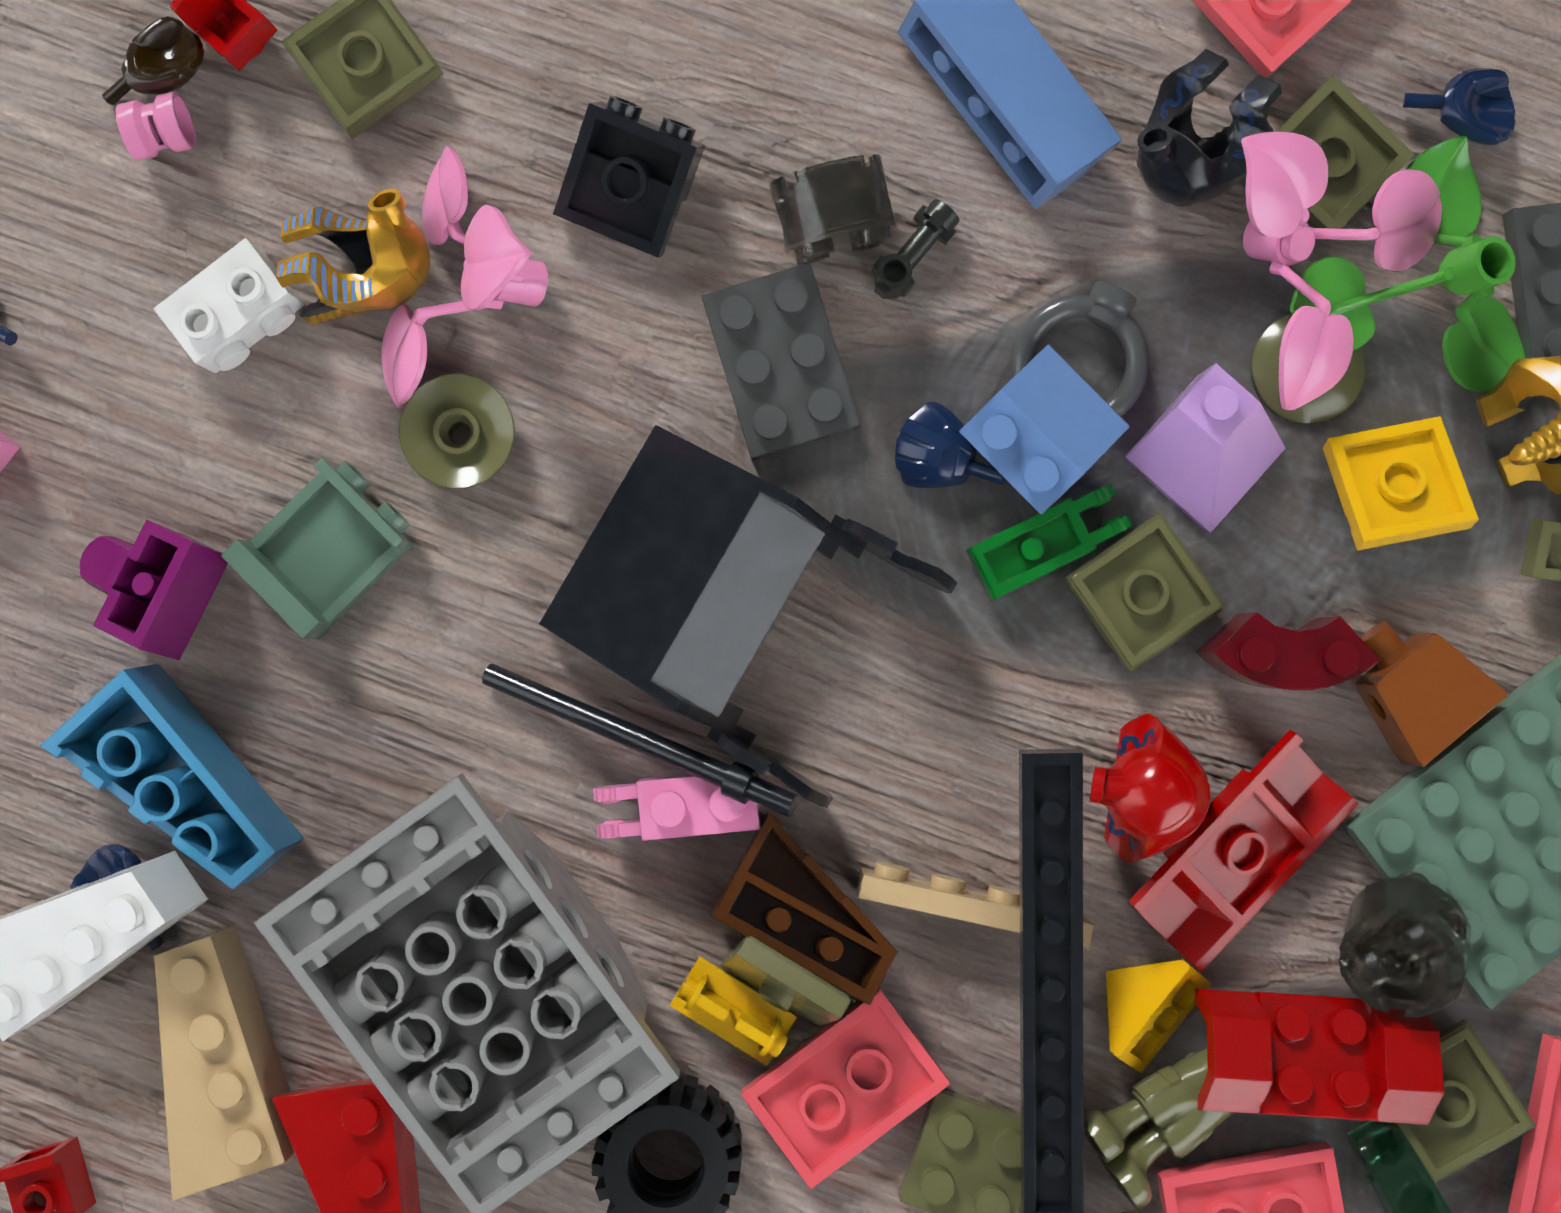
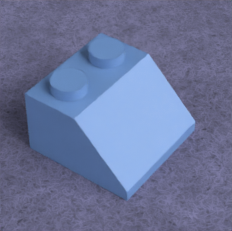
M1048 344L959 432L1042 515L1093 466L1130 425Z

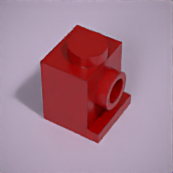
M78 1137L22 1153L0 1168V1182H5L13 1213H84L96 1204Z

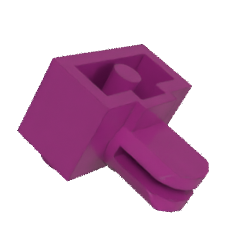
M147 519L134 544L113 536H100L96 538L83 551L80 560L81 577L90 586L108 595L93 626L137 649L180 660L228 565L221 556L223 553Z

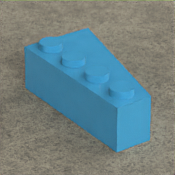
M159 664L122 670L40 745L55 758L64 757L82 770L80 776L98 790L106 788L129 805L128 812L145 825L153 823L172 837V845L231 889H235L263 875L304 839L301 833Z

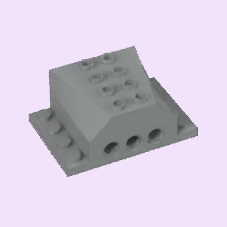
M463 773L254 922L255 926L470 1213L492 1212L679 1079V1067L644 1021L648 1001L614 933L553 850L509 812L496 820Z

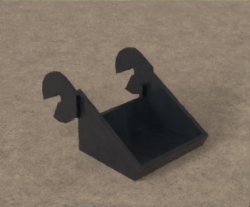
M655 425L539 625L674 711L712 727L707 737L715 741L719 747L762 775L766 772L771 773L806 800L828 808L833 799L831 794L808 778L751 745L756 735L737 724L744 710L728 700L815 551L832 559L839 547L859 559L865 549L906 574L945 593H952L957 582L942 569L896 550L898 542L859 522L850 519L845 520L838 515H835L830 523L800 498Z

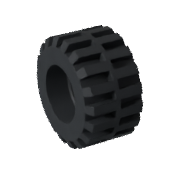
M687 1074L685 1083L673 1082L597 1137L593 1149L595 1155L592 1160V1176H598L595 1191L599 1201L610 1200L607 1213H725L727 1211L730 1195L735 1196L739 1185L743 1148H741L742 1133L740 1123H734L735 1111L728 1101L724 1104L719 1102L720 1091L711 1084L704 1091L697 1087L699 1078ZM669 1129L679 1131L696 1143L702 1153L703 1163L693 1174L678 1180L660 1179L650 1174L641 1165L635 1152L636 1143L646 1134L656 1130Z

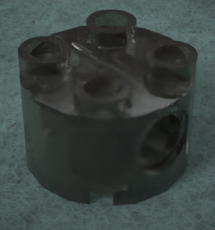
M873 154L866 163L864 155L803 168L794 172L797 184L789 185V187H787L783 176L769 184L772 200L782 225L785 254H795L797 265L809 262L814 263L830 258V253L835 251L834 246L850 242L852 252H858L884 245L886 239L892 238L891 229L897 227V223L888 195L885 170L880 154Z
M1404 872L1396 878L1389 877L1369 884L1353 898L1348 911L1339 947L1341 975L1356 996L1372 1008L1388 1013L1389 1007L1405 1010V1017H1423L1443 1011L1459 997L1464 985L1472 934L1468 918L1457 900L1437 885L1431 884L1422 874Z

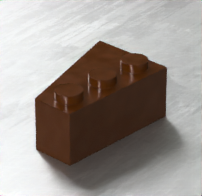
M771 812L765 814L760 824V830H756L710 917L746 937L752 936L819 978L871 1005L898 951L848 896L844 895L817 862L790 836Z

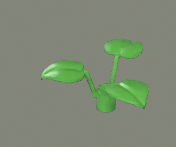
M1459 136L1428 148L1418 155L1406 168L1421 170L1427 173L1441 192L1439 197L1442 202L1441 224L1433 244L1457 248L1448 252L1441 262L1437 273L1365 295L1366 284L1360 269L1343 257L1332 256L1312 263L1300 277L1330 301V314L1344 315L1350 321L1354 339L1353 351L1365 345L1374 335L1375 320L1368 306L1370 304L1439 283L1447 290L1456 294H1470L1455 309L1459 322L1449 326L1444 333L1442 343L1444 362L1448 372L1460 386L1474 392L1488 393L1504 379L1507 371L1517 359L1525 358L1522 342L1510 313L1502 303L1490 297L1494 294V286L1503 284L1512 277L1515 270V255L1508 242L1500 237L1492 236L1481 239L1478 234L1467 237L1476 229L1480 221L1481 194L1469 159L1468 138L1466 136ZM1295 288L1290 306L1292 315L1302 306L1315 307L1312 301Z

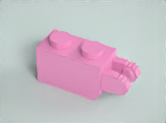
M686 772L641 777L636 783L593 788L594 801L610 804L618 803L622 800L638 799L640 819H611L597 824V836L601 839L641 835L642 841L760 830L759 804L750 800L746 804L737 802L722 795L720 787Z

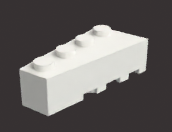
M176 851L0 916V1038L2 1041L51 1015L208 900Z

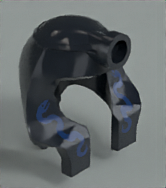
M1205 49L1193 61L1171 72L1161 83L1147 126L1137 139L1139 150L1136 162L1140 175L1148 189L1165 203L1186 207L1218 197L1239 182L1246 175V161L1241 139L1258 133L1274 132L1267 118L1270 105L1282 94L1279 83L1258 74L1235 97L1229 106L1233 119L1231 125L1224 127L1221 132L1215 133L1214 137L1201 138L1196 134L1192 125L1193 99L1211 84L1229 66L1226 58Z

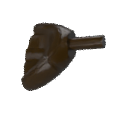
M167 16L154 21L132 39L121 68L123 76L102 94L103 99L108 104L114 105L131 89L142 94H163L182 87L194 76L203 62L204 49L199 36L188 29L179 19Z

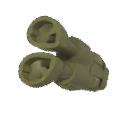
M1207 1048L1196 1053L1192 1052L1186 1055L1184 1059L1175 1063L1173 1067L1167 1066L1158 1069L1157 1072L1133 1085V1091L1131 1092L1133 1100L1107 1111L1088 1109L1083 1113L1084 1136L1100 1155L1099 1159L1136 1210H1140L1150 1203L1152 1190L1147 1179V1170L1159 1156L1168 1150L1174 1157L1183 1158L1201 1142H1206L1214 1133L1213 1129L1233 1114L1231 1112L1198 1110L1197 1098L1208 1073ZM1151 1120V1128L1124 1143V1139L1133 1130Z

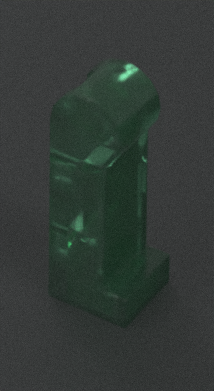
M1368 1121L1347 1133V1139L1358 1160L1366 1170V1176L1386 1213H1452L1397 1123Z

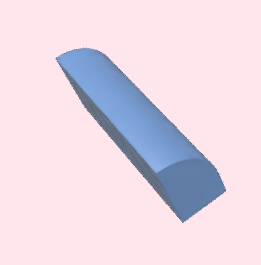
M1014 0L914 1L897 33L1035 210L1072 185L1121 142V136Z

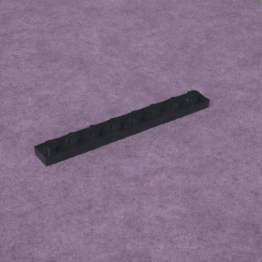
M1080 749L1019 750L1021 1213H1084L1083 753Z

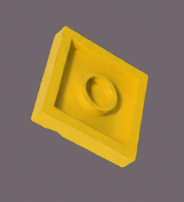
M1441 416L1331 437L1327 439L1323 446V451L1345 516L1349 522L1357 551L1471 529L1479 520Z

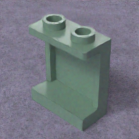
M322 458L314 465L319 473L250 541L237 539L221 555L302 639H320L416 544L404 532L410 526L409 522L388 502L385 501L379 507L365 492L370 486L368 480L346 460L339 466L337 463Z

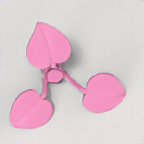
M1274 131L1258 133L1241 139L1246 161V206L1250 219L1244 231L1243 246L1249 257L1271 262L1269 269L1271 274L1282 276L1315 304V307L1302 306L1295 311L1287 323L1281 341L1279 355V395L1281 407L1285 410H1295L1325 394L1342 379L1351 361L1354 339L1352 326L1347 317L1340 314H1330V301L1290 269L1289 266L1295 265L1310 256L1315 245V239L1364 241L1376 239L1374 260L1379 268L1390 271L1408 269L1417 264L1432 247L1441 224L1442 202L1439 198L1441 195L1439 188L1427 173L1421 170L1406 169L1392 174L1379 189L1372 208L1374 228L1336 229L1309 227L1306 223L1310 217L1307 208L1313 206L1322 198L1328 184L1326 156L1319 144L1311 138L1297 133Z
M445 146L441 158L429 177L423 196L421 218L424 233L431 244L441 246L449 235L455 241L464 244L466 260L463 263L464 270L461 279V296L463 301L416 309L414 313L410 306L400 305L391 316L383 337L381 362L387 390L399 410L404 409L405 403L416 391L425 370L427 338L423 324L427 319L472 310L480 311L484 308L501 310L504 302L537 307L543 301L548 285L546 265L542 261L529 259L532 256V252L517 238L505 216L498 208L489 205L482 206L473 217L467 233L462 230L459 220L464 215L468 203L467 178L460 157L456 150L450 146Z

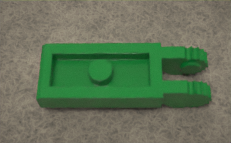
M1109 483L1075 501L1069 498L1047 509L1042 515L1039 513L966 549L990 600L993 601L1096 550L1095 545L1131 528L1133 525L1128 515H1125L1123 517H1114L1102 523L1100 528L1089 533L1079 514L1090 507L1096 508L1109 502L1111 497L1116 495L1112 484Z

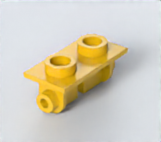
M702 956L698 957L669 1005L768 1066L773 1056L777 1058L782 1052L788 1040L786 1035L797 1018V1015L789 1010L785 1012L767 1003L757 995V990Z

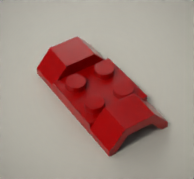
M1289 730L1250 772L1242 769L1210 803L1207 815L1199 828L1189 837L1163 853L1168 860L1128 901V904L1159 935L1200 972L1206 968L1359 805L1349 793L1317 767L1299 746L1303 740L1292 730Z
M1195 989V1003L1206 1022L1208 1073L1197 1098L1198 1110L1428 1125L1444 1094L1440 1032L1420 1004L1273 992Z

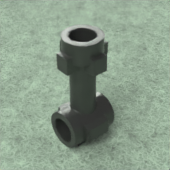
M934 199L928 207L922 205L913 218L919 224V227L899 252L887 256L881 255L872 267V272L875 275L874 292L882 299L905 297L915 283L911 277L913 269L937 240L947 245L955 236L957 231L954 228L960 222V219L954 210L944 202Z

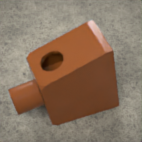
M1383 621L1360 637L1378 656L1380 661L1357 680L1355 684L1356 689L1393 753L1401 763L1426 766L1509 696L1501 686L1436 633H1415L1403 642L1387 621Z

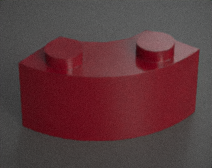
M1257 612L1236 614L1196 651L1206 663L1234 680L1262 688L1295 691L1323 689L1342 684L1369 670L1380 661L1378 656L1341 616L1315 618L1299 629L1290 630L1275 626Z

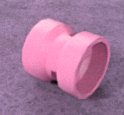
M177 91L157 95L153 103L145 105L138 100L117 104L116 120L118 129L127 151L134 160L141 161L157 157L160 150L167 148L177 153L196 147V133L190 112L182 96Z

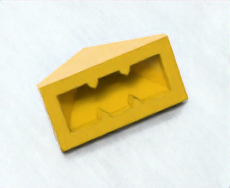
M1183 959L1106 971L1110 1052L1130 1067L1142 1073L1196 1005L1195 989H1209L1212 983Z

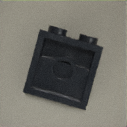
M610 95L607 104L602 102L588 104L553 215L659 258L664 254L682 201L687 200L706 145L693 140L696 132L694 128L663 117L661 126L655 125L640 118L643 109L641 106L623 98Z

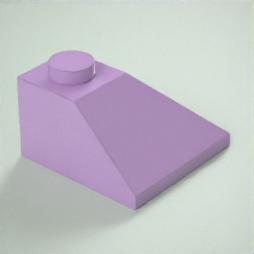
M1215 363L1195 377L1123 459L1208 534L1215 529L1286 448L1260 401Z

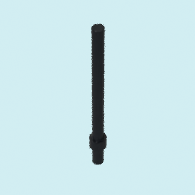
M493 663L488 665L483 673L482 683L714 784L721 788L722 795L737 802L746 804L750 800L787 817H790L796 809L799 800L798 794L759 778V773L746 765L735 761L730 766Z

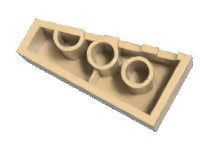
M235 924L180 942L154 955L172 1201L283 1164L294 1154V1150L272 1101V1097L290 1092Z

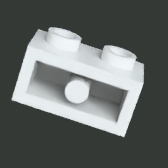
M244 238L153 309L194 363L216 374L220 370L228 371L240 365L249 356V348L264 336H274L287 329L295 320L296 316L294 313L305 306V304L291 286L281 287L276 279V266L264 251L247 238Z

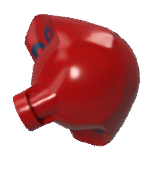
M1147 713L1126 723L1120 729L1116 761L1111 768L1095 766L1089 802L1106 805L1108 814L1104 839L1121 860L1132 863L1159 854L1193 834L1207 815L1210 807L1211 792L1204 768L1188 747L1158 718Z

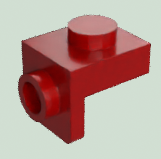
M173 0L170 4L171 10L239 72L251 59L261 53L268 40L278 31L261 12L246 0Z

